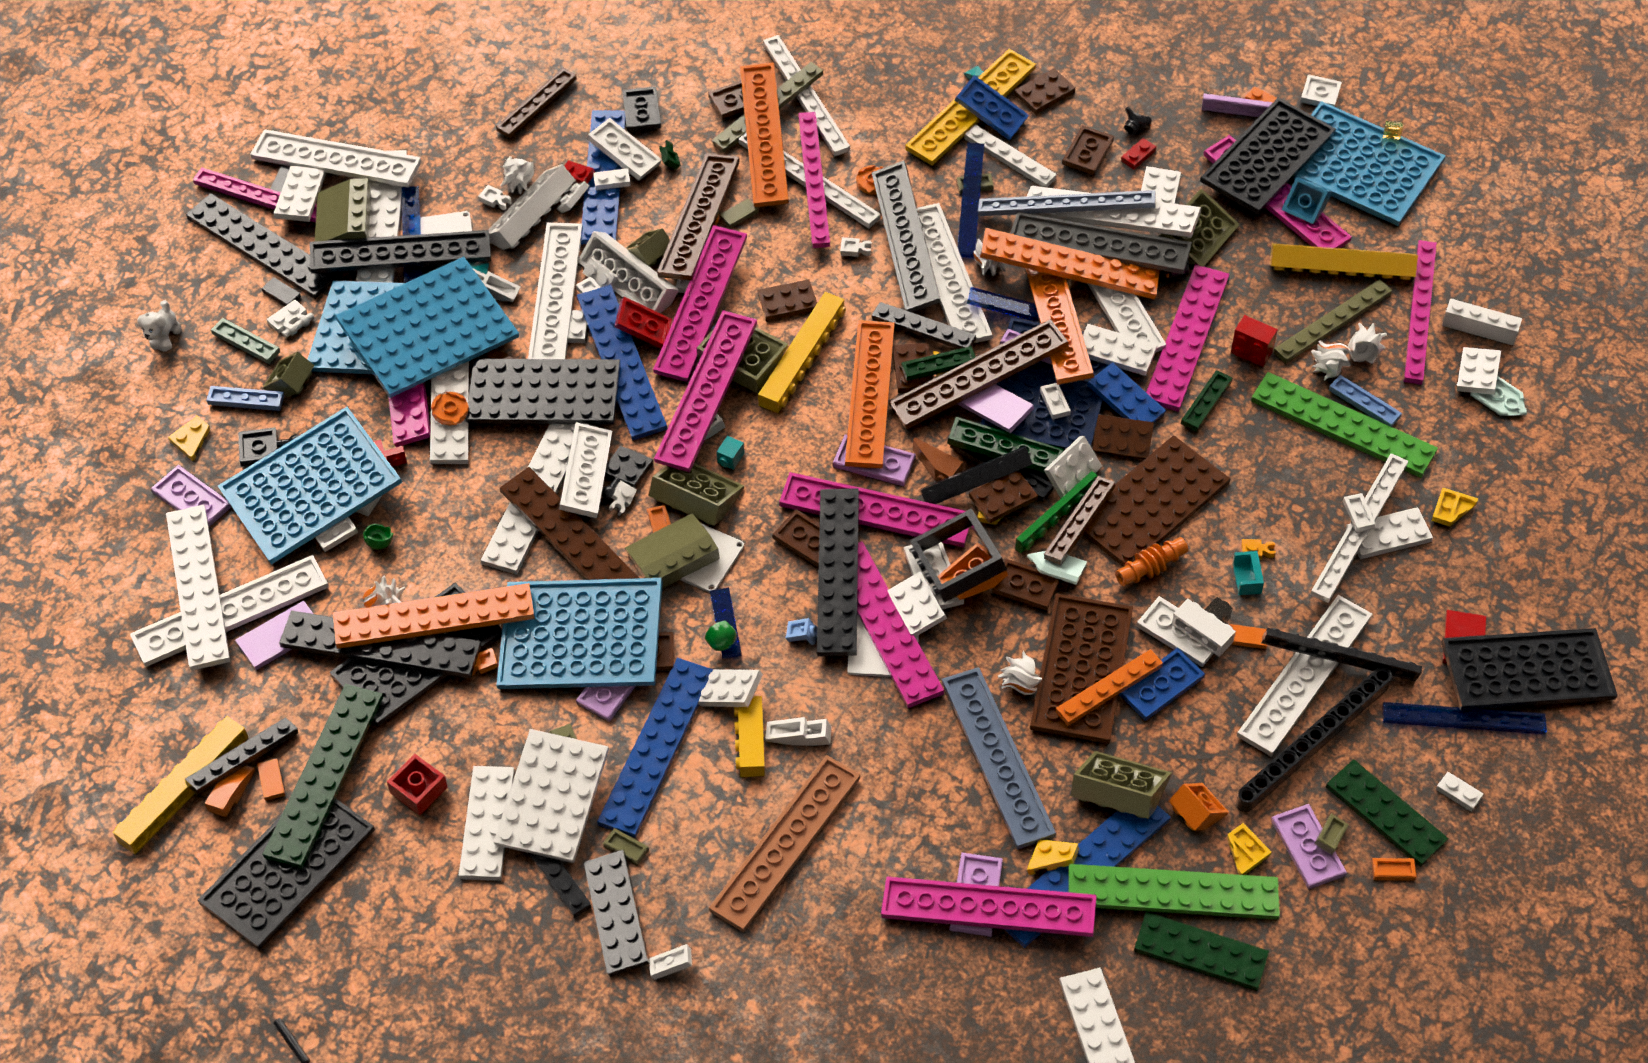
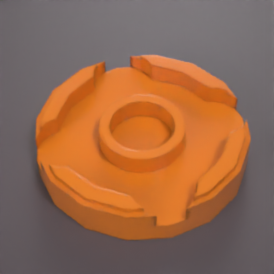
M869 165L860 169L856 176L858 189L869 195H877L872 172L884 167L880 166L879 168L875 167V165Z
M446 392V394L438 395L431 405L432 416L443 425H457L463 422L469 411L466 398L456 392Z

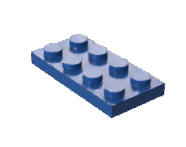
M975 75L955 98L957 103L1009 141L1029 117L1026 112Z
M1113 362L1087 383V386L1122 418L1155 423L1166 412L1158 402Z
M1176 648L1161 659L1163 662L1162 668L1118 694L1145 721L1205 677V673L1179 648Z

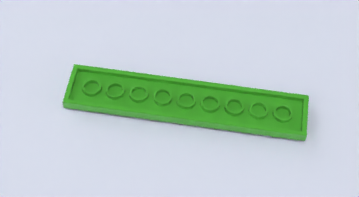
M1267 372L1251 398L1253 403L1384 462L1387 461L1390 454L1408 461L1404 471L1420 478L1424 475L1438 450L1436 446L1270 372Z
M1069 864L1068 892L1097 895L1096 908L1278 919L1280 916L1278 877Z

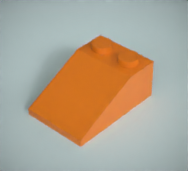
M977 542L940 573L938 578L943 584L991 558L984 546ZM1007 571L956 596V598L962 600L994 588L1008 576Z

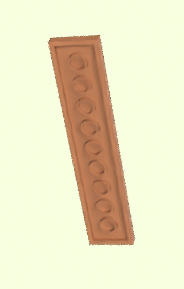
M826 755L710 905L709 912L744 933L860 780V774Z

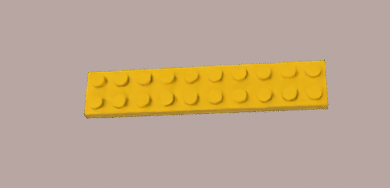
M1008 49L978 78L1006 97L1036 69V64ZM954 99L905 145V150L933 166L981 119Z

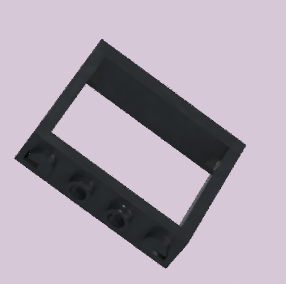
M972 508L910 540L913 547L910 551L914 559H919L917 563L921 571L927 572L924 575L928 583L934 584L932 589L935 595L938 596L940 594L944 603L1007 570L1003 558ZM972 527L991 559L942 584L923 551Z

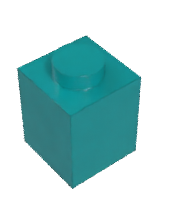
M727 436L716 451L717 463L734 470L744 455V442Z

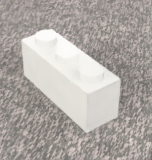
M1187 599L1173 614V626L1218 657L1234 641L1236 631L1230 625L1224 624L1217 619L1214 614L1202 609L1196 602Z

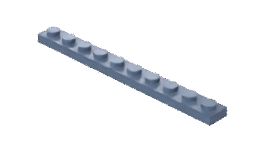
M1156 191L979 199L978 215L997 216L1016 215L1017 212L1038 214L1155 208Z

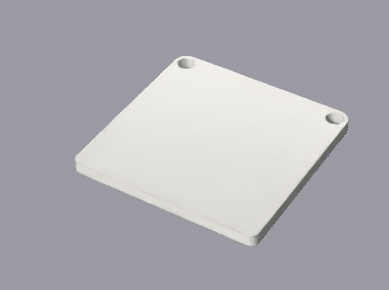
M467 211L409 219L410 235L472 231L470 213Z
M702 524L717 545L720 559L680 580L706 592L714 593L744 549V543Z
M857 615V656L848 657V674L891 677L859 615Z

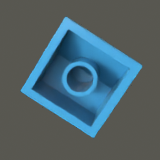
M1296 177L1282 210L1314 224L1324 211L1332 192Z

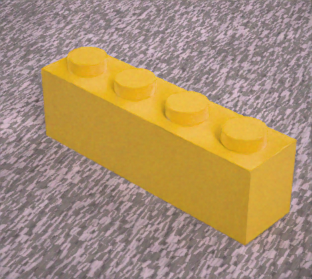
M753 696L748 707H734V716L738 717V722H735V734H739V740H735V751L739 752L740 757H736V770L740 769V777L765 776L762 696Z

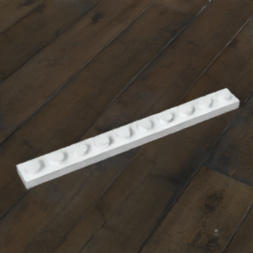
M779 35L763 40L765 49L786 81L801 70ZM810 85L796 96L806 112L816 113L817 130L834 157L849 152L850 145Z
M747 133L739 138V144L748 149ZM783 151L786 175L806 187L803 163ZM823 177L825 200L867 228H870L880 219V213Z
M1390 454L1365 497L1374 521H1376L1408 464L1407 460L1394 454ZM1352 522L1350 523L1311 590L1310 595L1329 603L1370 529L1356 532Z

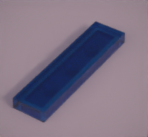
M970 287L967 304L1037 322L1038 314L1035 303Z
M729 587L710 590L715 623L727 621L737 633L736 641L731 648L721 651L722 659L742 656Z

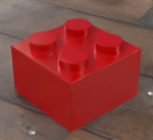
M1244 315L1234 331L1230 353L1264 367L1273 353L1278 329Z
M416 754L387 781L390 794L419 816L448 788L445 775Z

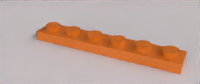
M1150 649L1056 707L1055 712L1069 726L1162 668L1163 662Z

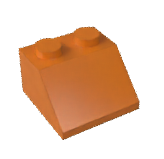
M1203 783L1183 784L1169 800L1174 812L1182 816L1186 820V825L1195 831L1206 830L1229 813Z

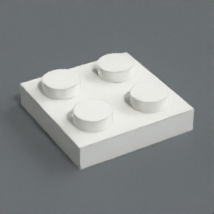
M1308 75L1300 102L1318 106L1322 101L1335 107L1342 82Z

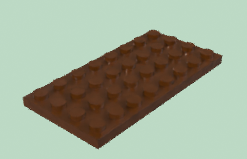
M1173 435L1115 484L1114 490L1083 535L1124 567L1127 561H1135L1134 555L1151 547L1155 543H1161L1227 486L1231 478Z
M1056 593L1040 672L1042 681L1038 684L1030 730L1110 744L1118 695L1069 726L1065 724L1055 711L1056 707L1123 666L1133 606Z

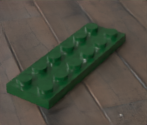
M959 417L955 418L947 444L989 456L993 459L1026 446L1033 465L1025 468L1046 474L1044 470L1064 450Z
M1354 759L1326 784V788L1407 857L1413 858L1419 867H1422L1448 842L1449 838Z
M1149 912L1145 913L1134 947V952L1255 991H1258L1269 950Z

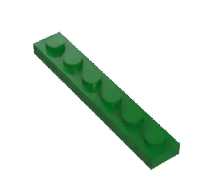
M1091 471L1016 538L1015 550L1022 553L1024 550L1030 549L1034 541L1042 538L1051 526L1054 527L1063 515H1068L1072 507L1080 503L1098 475Z

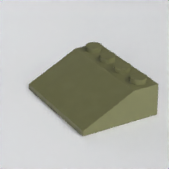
M368 178L349 179L318 192L315 241L369 238L371 190Z
M1201 188L1185 204L1187 206L1201 207V214L1192 237L1162 233L1158 237L1192 242L1188 257L1189 264L1204 267L1240 224Z
M756 327L732 380L758 394L788 348V343ZM713 330L696 348L697 362H699Z
M695 463L690 472L666 466L652 477L648 496L658 502L670 505L673 509L681 510L688 515L693 513L696 518L703 520L706 524L715 525L724 518L743 491L744 485Z
M693 513L625 547L627 554L641 577L662 578V589L720 559L717 545Z
M1094 751L1074 773L1071 796L1076 797L1080 801L1096 803L1101 807L1114 808L1118 812L1131 813L1139 818H1149L1156 810L1172 772Z

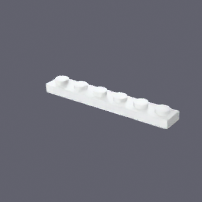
M974 125L965 133V140L1038 185L1047 188L1056 180L1057 174L979 126Z

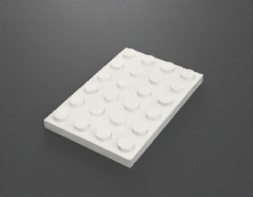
M530 729L495 835L494 844L574 863L608 755V746Z

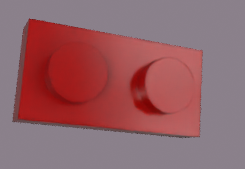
M1142 138L1121 156V162L1135 170L1156 151L1157 146Z
M569 160L564 165L575 179L574 182L577 183L585 181L588 184L594 176L593 173H595L593 168Z

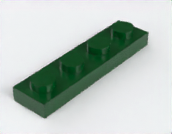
M972 346L901 362V368L906 381L950 371L974 359L976 356Z
M1216 370L1181 419V424L1198 432L1232 383L1233 378Z

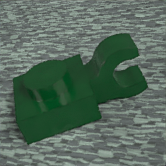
M666 140L665 147L659 146L662 161L666 166L677 170L681 166L678 153L674 152L673 143Z

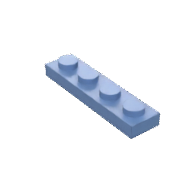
M1339 375L1329 387V391L1388 426L1392 427L1401 418L1402 413L1342 375Z
M211 386L206 401L208 405L280 411L284 394L280 391Z

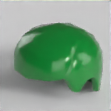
M372 524L364 530L363 538L366 545L370 548L381 550L391 544L394 533L391 532L390 527Z
M721 621L709 628L706 632L705 640L715 651H725L735 643L737 633L727 621Z

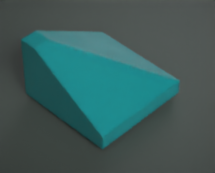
M976 66L965 72L964 75L971 80L974 75L979 77L983 71Z
M470 263L473 269L487 274L489 263Z

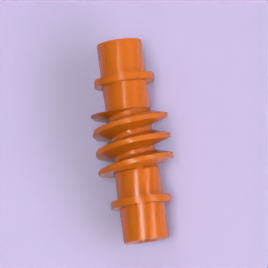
M1179 537L1173 541H1165L1162 547L1155 543L1151 547L1141 550L1134 555V562L1127 561L1124 567L1115 571L1117 581L1121 586H1126L1131 582H1139L1140 578L1144 575L1151 579L1154 575H1159L1160 571L1165 572L1167 563L1170 561L1177 562L1180 556L1188 552L1189 549L1186 541Z

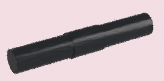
M281 1018L276 1019L274 1025L301 1063H309L310 1059Z

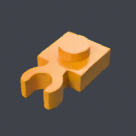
M1242 539V552L1258 551L1259 560H1262V555L1268 558L1275 557L1276 551L1269 550L1274 549V542L1262 544L1261 540Z

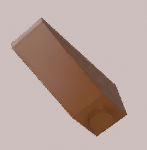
M916 437L913 439V452L935 481H941L963 471L962 461Z

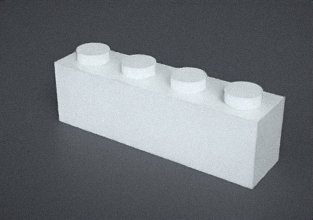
M1450 298L1442 326L1514 346L1522 318Z

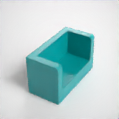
M1258 551L1235 552L1232 566L1238 595L1262 594L1264 580Z

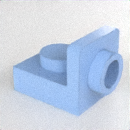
M809 618L788 621L786 639L789 642L807 639L811 645L816 643L817 626Z

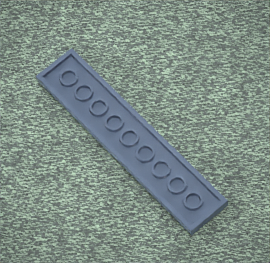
M974 668L943 678L942 685L1017 850L1036 844L1039 840H1048L1056 837L1053 825L980 668Z

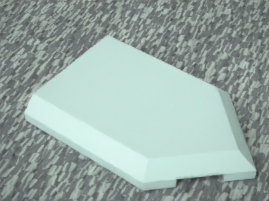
M1497 376L1495 395L1472 392L1470 394L1500 416L1527 415L1523 392Z
M1045 551L1027 554V558L1035 563L1036 569L1040 573L1077 585L1088 563L1068 555L1062 565L1044 559Z

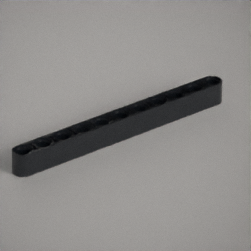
M1379 667L1240 788L1236 807L1242 812H1250L1388 690L1392 679L1391 671L1384 667Z

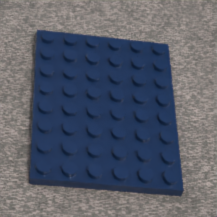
M1011 317L1008 329L1022 334L1040 325V323ZM1090 359L1094 376L1108 366V364ZM1039 361L996 383V385L1034 406L1032 412L1011 433L1064 449L1063 451L1079 436H1085L1091 446L1097 417L1100 414L1103 402L1087 386L1088 381L1092 378L1059 384L1071 411L1070 415L1052 419L1040 393L1041 386L1057 383L1052 364ZM982 418V425L1005 431Z

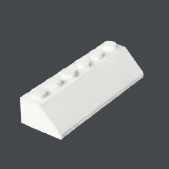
M563 164L544 171L527 189L528 191H525L489 228L491 244L503 250L515 248L520 243L518 240L521 237H525L530 232L529 229L541 221L540 217L546 215L551 210L552 204H556L562 199L561 195L567 193L575 181Z
M593 231L578 259V262L584 267L587 265L590 257L598 260L619 277L612 288L615 292L658 313H661L672 304L679 291L665 278L658 277L656 271L607 233Z

